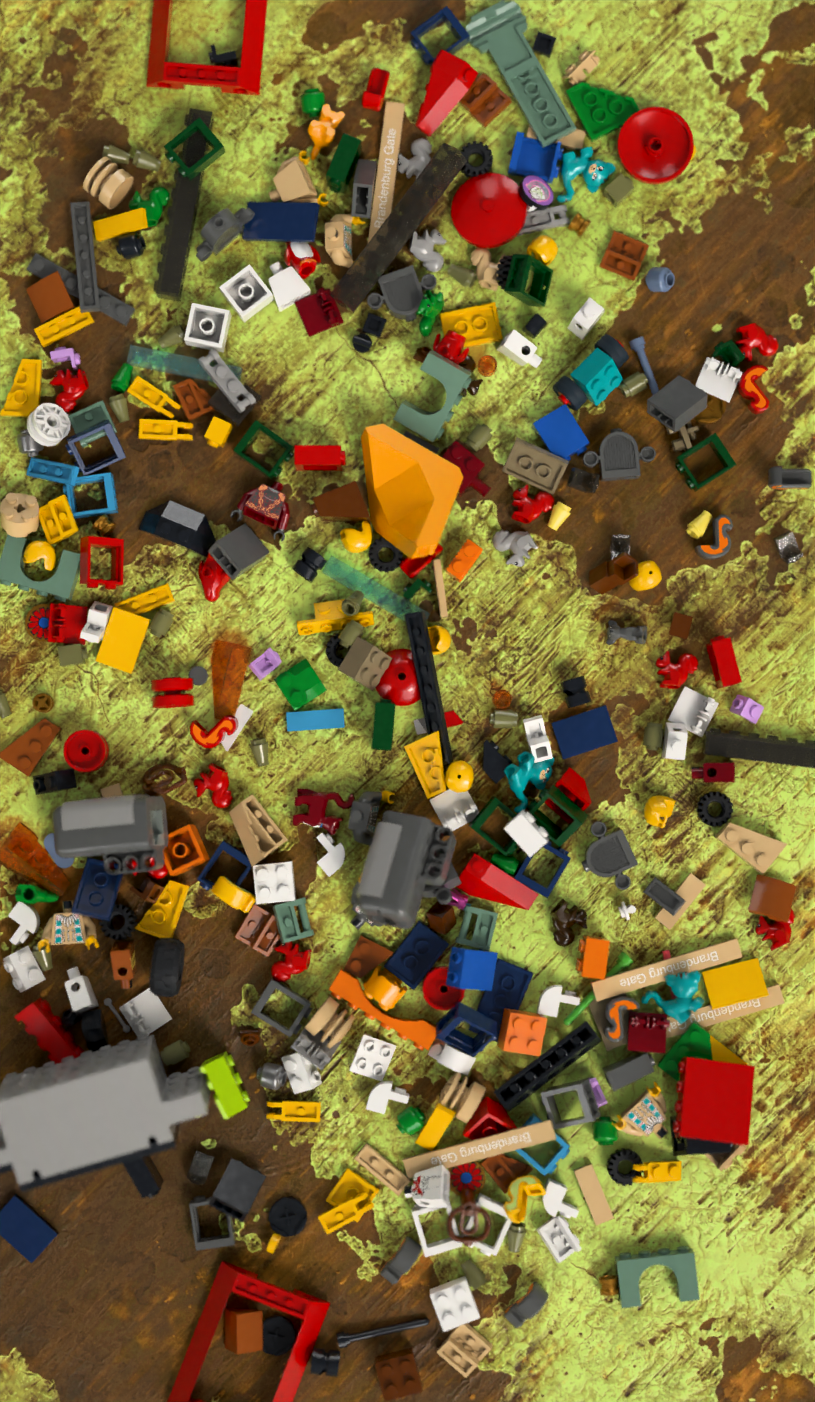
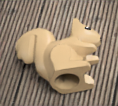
M476 248L472 251L470 260L476 266L479 284L481 287L497 291L498 282L496 277L499 275L496 274V270L499 271L497 265L501 263L491 262L492 256L488 249Z

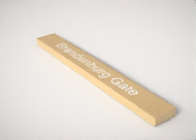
M386 101L367 245L368 252L386 254L405 110L404 103Z
M734 938L606 977L605 980L599 979L590 983L595 1001H600L665 981V976L669 974L675 975L681 972L699 971L741 958L742 954L738 940Z
M776 984L767 987L769 995L766 997L715 1010L711 1009L710 1004L700 1007L696 1012L690 1010L692 1014L683 1024H680L672 1017H667V1020L670 1021V1026L666 1029V1039L683 1034L693 1021H696L702 1027H707L784 1004L780 986Z
M549 1119L403 1159V1163L409 1179L413 1178L417 1172L438 1165L450 1168L556 1139V1134L552 1121Z

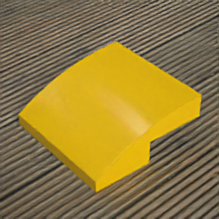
M66 495L57 497L39 508V520L49 544H56L79 531Z

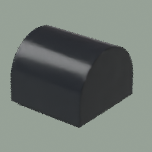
M537 313L525 325L523 332L535 339L547 322Z

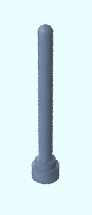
M639 337L630 341L629 344L631 350L637 352L651 392L654 395L659 391L644 351L645 340L643 337Z

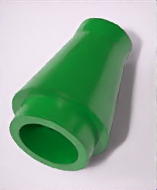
M127 363L122 364L111 380L112 389L125 393L129 388L133 370L131 365Z
M497 853L493 854L490 862L508 875H515L520 865V861L516 860V857Z

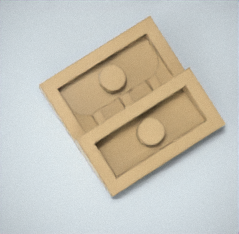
M466 1323L456 1327L436 1353L466 1378L478 1366L480 1360L492 1349L493 1345Z

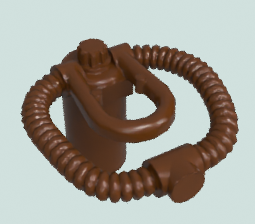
M170 763L157 764L151 767L143 776V793L150 796H160V794L169 793L187 782L186 770L184 767L180 768ZM165 768L173 770L175 774L179 778H181V780H179L175 784L166 787L165 789H160V787L169 784L174 780L173 772L170 770H162L156 773L155 775L151 776L150 778L149 776L155 771ZM162 775L170 776L166 780L162 779V782L157 783L155 779H159Z
M466 1188L460 1192L461 1206L452 1210L447 1218V1231L452 1240L463 1242L465 1246H471L473 1242L477 1243L487 1238L491 1228V1218L486 1210L476 1205L475 1192L470 1188ZM460 1213V1231L465 1235H472L478 1230V1213L484 1216L486 1222L484 1232L475 1237L457 1236L452 1228L453 1218L456 1214ZM464 1216H474L473 1223L475 1225L472 1230H465L463 1228V1223H465Z

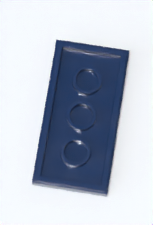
M248 202L247 208H250L255 213V216L248 223L244 224L242 239L245 241L314 242L320 205L318 203Z
M499 958L496 961L492 991L483 992L476 1010L497 1022L498 1033L494 1040L498 1042L504 1008L519 1010L534 974ZM472 1025L468 1029L477 1034L481 1031Z

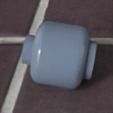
M653 267L648 271L645 282L648 289L652 292H667L674 285L675 277L667 267Z

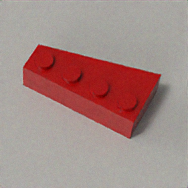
M39 998L14 1016L18 1022L22 1020L25 1023V1031L29 1035L37 1037V1045L45 1052L48 1050L50 1053L48 1057L55 1064L61 1063L62 1059L68 1056L78 1058L81 1056V1053L85 1052L80 1046L77 1047L74 1043L73 1035L69 1031H65L62 1027L61 1019L57 1015L54 1016L50 1010L51 1006L46 1000Z

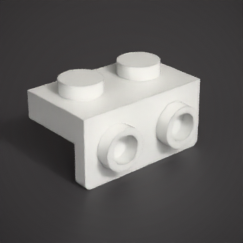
M29 946L3 958L4 968L11 974L13 978L12 983L20 993L46 980Z
M298 1052L281 1058L294 1094L314 1089L322 1084L317 1067Z
M561 1216L552 1217L536 1229L557 1263L562 1262L573 1252L581 1250L579 1239L571 1233L567 1220Z

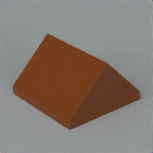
M225 1308V1348L235 1354L263 1350V1310Z

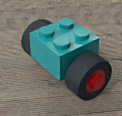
M608 334L603 335L595 343V350L570 374L573 380L563 376L553 386V390L561 403L566 404L574 411L578 410L587 399L595 406H598L623 381L618 369L628 360L629 355L623 345Z

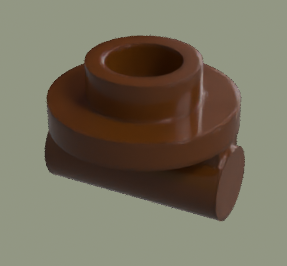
M428 347L417 348L413 359L423 363L431 349Z
M259 1028L240 1030V1041L243 1044L253 1046L259 1042Z

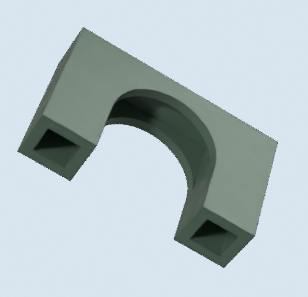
M431 350L420 370L443 384L446 390V402L443 408L435 412H428L405 400L401 403L393 420L433 442L436 438L440 439L445 429L442 427L445 422L449 423L454 414L452 412L454 405L458 406L463 396L460 394L464 388L467 389L472 381L470 378L472 372Z
M7 535L0 558V584L11 586L12 583L18 585V589L29 592V589L37 590L36 594L44 597L50 594L54 595V599L66 602V599L72 601L80 574V554L63 549L55 574L45 581H33L26 575L23 562V553L30 541L26 538Z
M680 1246L677 1247V1250L670 1251L668 1248L658 1249V1252L652 1253L648 1250L639 1251V1254L631 1255V1253L626 1252L620 1253L619 1256L615 1257L619 1299L622 1308L641 1306L639 1280L642 1273L653 1265H664L674 1272L677 1296L680 1302L700 1300L695 1255L692 1248Z

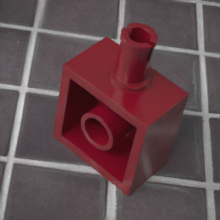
M455 440L442 458L458 466L461 470L463 480L457 495L461 497L468 487H472L485 497L491 490V487L478 478L485 464Z

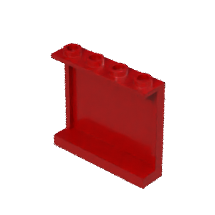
M691 1057L681 1058L678 1064L680 1081H677L676 1085L678 1100H676L674 1108L675 1112H677L676 1120L673 1123L675 1137L724 1142L740 1146L749 1145L755 1066Z

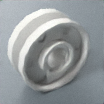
M42 403L29 415L27 429L34 441L49 447L55 446L68 435L71 422L66 412L58 405Z

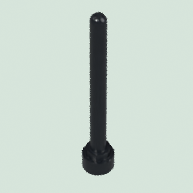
M421 1318L353 1334L344 1333V1331L336 1333L339 1349L346 1348L347 1345L351 1344L350 1342L427 1326L429 1319Z

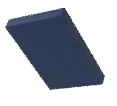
M606 705L551 723L563 760L618 742Z
M87 857L71 912L110 921L123 874H109L104 868V861ZM114 863L116 870L118 869V864Z
M418 921L384 967L415 990L449 946V943L421 921Z
M17 1194L0 1211V1235L31 1264L58 1235V1232Z

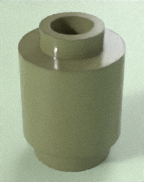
M637 371L624 379L619 388L625 398L633 397L647 388L648 379L644 373L640 374Z
M484 423L482 426L477 424L467 436L465 444L474 452L481 450L491 439L492 430Z
M160 608L148 627L151 629L150 633L159 638L161 635L166 636L174 621L172 620L174 615Z
M351 620L350 623L347 622L338 637L341 640L339 644L349 649L357 636L361 638L365 627L354 620Z
M494 709L493 712H490L489 723L493 724V728L512 729V727H517L518 714L512 709Z
M647 722L643 737V745L646 746V750L657 751L658 747H662L663 724Z
M180 1039L165 1047L160 1054L162 1060L168 1066L189 1057L191 1049L186 1041L183 1042Z

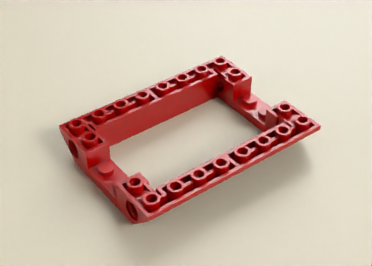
M154 0L146 86L184 90L185 85L221 87L222 93L260 96L268 0H246L241 68L168 62L173 0Z
M222 1260L167 1402H205L200 1399H192L190 1396L231 1292L303 1319L272 1402H293L330 1302L297 1289L291 1292L258 1279V1274Z

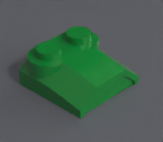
M306 658L274 679L295 711L327 691Z

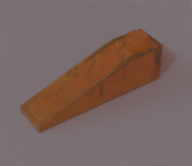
M216 640L211 657L215 719L221 720L226 715L236 716L253 653L252 648Z
M19 822L0 844V864L31 882L62 896L71 881L63 870L51 860L46 848L43 849L37 841L39 839L37 835L23 823Z

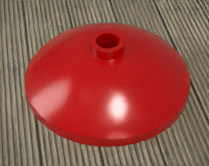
M395 649L387 652L386 654L393 659L382 675L379 684L375 687L378 694L383 699L392 700V703L397 706H407L416 703L421 697L412 650ZM400 673H404L406 675V678L404 680H400L398 678V675Z

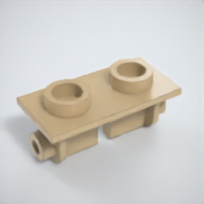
M585 50L579 55V60L575 64L573 63L566 68V74L562 78H569L568 83L572 87L579 84L586 77L582 71L583 69L589 74L599 65V57L597 55L593 56L596 50Z

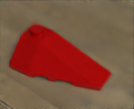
M443 49L439 51L431 65L429 84H426L425 87L427 92L424 102L421 103L415 125L428 137L435 132L467 93L478 75V72L466 61Z
M473 853L459 875L462 884L456 886L470 896L525 910L530 909L539 895L476 853Z

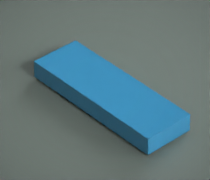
M31 457L26 475L75 486L79 467Z
M344 708L286 712L287 732L345 728Z

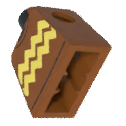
M134 941L115 942L110 951L114 980H120L121 989L132 988V979L136 974Z

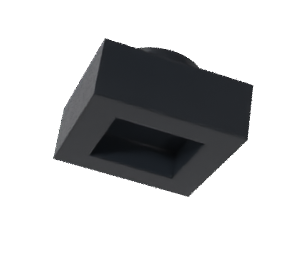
M538 31L532 49L533 52L550 58L556 37Z
M369 313L362 332L380 339L387 319Z

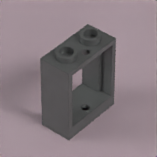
M272 978L251 1013L291 1037L292 1034L296 1035L302 1026L299 1024L303 1017L307 1019L312 1011L310 1007L312 1002ZM275 988L304 1006L290 1029L261 1012Z
M589 1078L548 1087L541 1092V1101L547 1111V1120L551 1119L554 1130L592 1122L601 1116ZM576 1090L584 1116L562 1121L554 1095Z
M205 1195L196 1196L189 1203L196 1251L235 1245L236 1236L233 1217L227 1214L229 1234L201 1238L197 1206L208 1205L212 1198H205Z

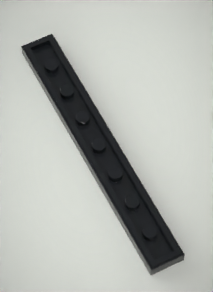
M425 611L405 614L427 733L430 735L439 731L443 764L453 762Z

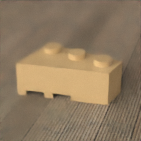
M253 794L229 812L252 867L287 841V838Z
M730 822L724 824L715 836L717 840L760 874L766 872L787 845L784 842Z

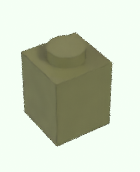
M621 173L604 189L603 195L616 208L633 192V182L628 176L624 177Z
M82 644L57 647L60 666L68 667L86 664L85 659H88L87 648H84Z

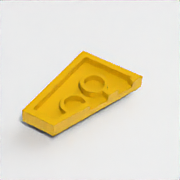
M22 359L12 388L7 395L4 408L0 412L1 416L29 417L40 405L42 360Z
M439 731L404 746L427 799L446 791Z
M170 880L156 903L148 909L135 929L158 938H173L190 886Z

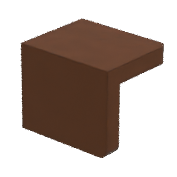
M626 552L608 562V577L621 586L639 574L638 560Z
M607 561L589 571V586L600 594H604L619 585L608 577Z
M677 612L672 613L670 619L672 622L668 634L679 637L684 641L687 640L693 617Z
M147 876L139 889L131 886L130 890L145 901L155 904L165 887Z
M437 901L426 912L430 929L435 932L447 935L457 923L454 909L451 905H443Z

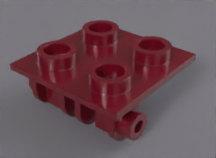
M320 288L317 290L318 293L295 302L309 337L344 323L330 288Z
M629 1011L627 1051L665 1053L666 1029L670 1026L667 1015Z

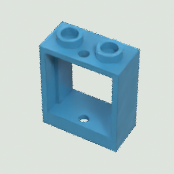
M111 472L77 477L75 485L104 481L108 508L77 512L74 486L63 484V492L68 497V503L74 519L118 513L114 476Z
M533 1113L523 1126L543 1120ZM555 1132V1140L562 1146L544 1167L523 1149L515 1151L546 1176L547 1173L551 1174L556 1169V1163L560 1158L564 1159L568 1155L570 1145Z

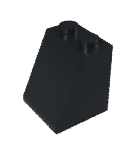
M670 1116L673 1156L731 1152L733 1146L731 1143L675 1137L673 1123L677 1116Z

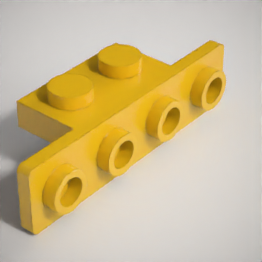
M345 599L314 603L315 619L297 621L299 635H310L341 630L351 620L356 621L363 627L374 625L373 611L359 612L356 615L348 616L342 611V602Z

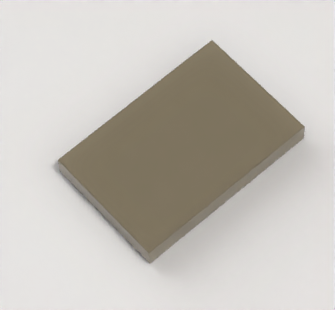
M517 437L502 472L554 495L569 461Z
M626 993L600 1001H595L594 999L589 1004L607 1051L627 1044L629 1011H632V1009L621 1010L624 1037L619 1042L608 1040L604 1033L606 1026L611 1027V1024L605 1017L606 1004L613 998L626 996Z

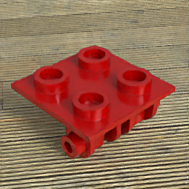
M50 603L47 642L85 645L86 640L80 638V635L87 623L88 607Z

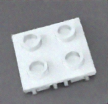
M707 357L695 386L729 403L743 372L739 368L736 369L732 366L729 368L730 364L726 366L723 361L720 363L714 357Z
M684 686L668 721L685 724L688 731L703 737L719 703Z
M449 789L429 800L442 825L450 828L452 831L471 822L479 813L468 791L457 793Z
M150 988L119 1007L137 1037L144 1034L149 1035L172 1019L159 997L154 995Z
M365 1033L361 1037V1042L357 1047L349 1071L382 1082L396 1045L373 1038Z

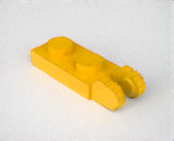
M139 376L135 377L127 389L129 394L170 419H173L174 415L163 408L165 403L167 402L178 410L181 407L170 399L167 394Z
M139 419L138 438L190 441L193 436L190 434H178V428L192 429L193 423L178 422L176 420Z
M267 1101L268 1107H282V1114L267 1113L266 1118L320 1122L321 1102Z
M680 1160L652 1161L633 1165V1170H644V1176L633 1177V1182L681 1181Z
M367 1191L344 1201L318 1216L326 1234L361 1217V1214L374 1207L372 1202L365 1204L360 1209L356 1205L359 1201L367 1198Z

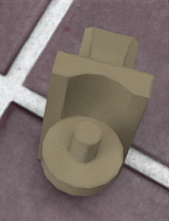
M691 421L686 423V427L684 425L676 432L666 427L668 435L676 432L679 435V439L671 442L674 452L682 450L686 452L692 448L691 441L697 439L695 432L699 431L698 426L692 427Z

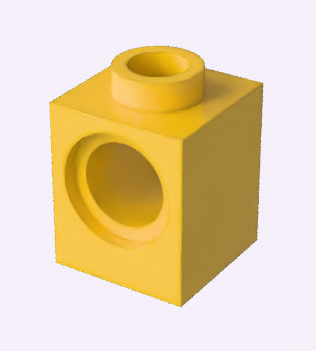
M214 416L204 435L207 444L214 448L218 446L223 448L233 428L232 425Z

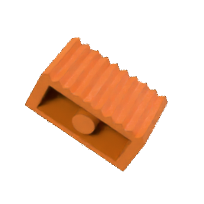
M467 539L466 543L459 549L455 558L446 568V573L458 582H461L483 549Z

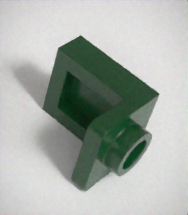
M732 339L726 343L722 341L714 347V353L711 355L714 358L720 356L726 365L730 364L729 368L731 366L736 368L745 358Z
M417 578L413 584L409 582L403 589V598L409 602L420 588L430 595L432 593V589H430L432 585L424 578L422 580Z

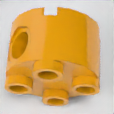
M377 966L371 977L364 982L363 987L365 990L363 993L370 999L374 998L379 1002L378 1005L383 1010L388 1011L389 1008L393 1009L397 1001L408 989L406 985L402 987V981L389 970L384 968L382 971L381 966Z

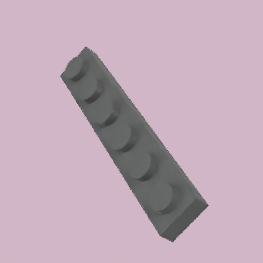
M70 203L81 313L100 311L90 203Z
M36 253L26 270L41 279L58 271L69 295L79 300L77 276ZM98 288L100 312L127 326L135 312V308Z

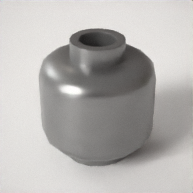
M28 429L21 430V434L17 436L19 451L22 454H27V457L39 455L38 451L43 450L44 445L34 441Z
M267 1062L262 1068L258 1069L257 1079H259L262 1087L278 1090L281 1086H284L287 1072L284 1071L283 1066Z

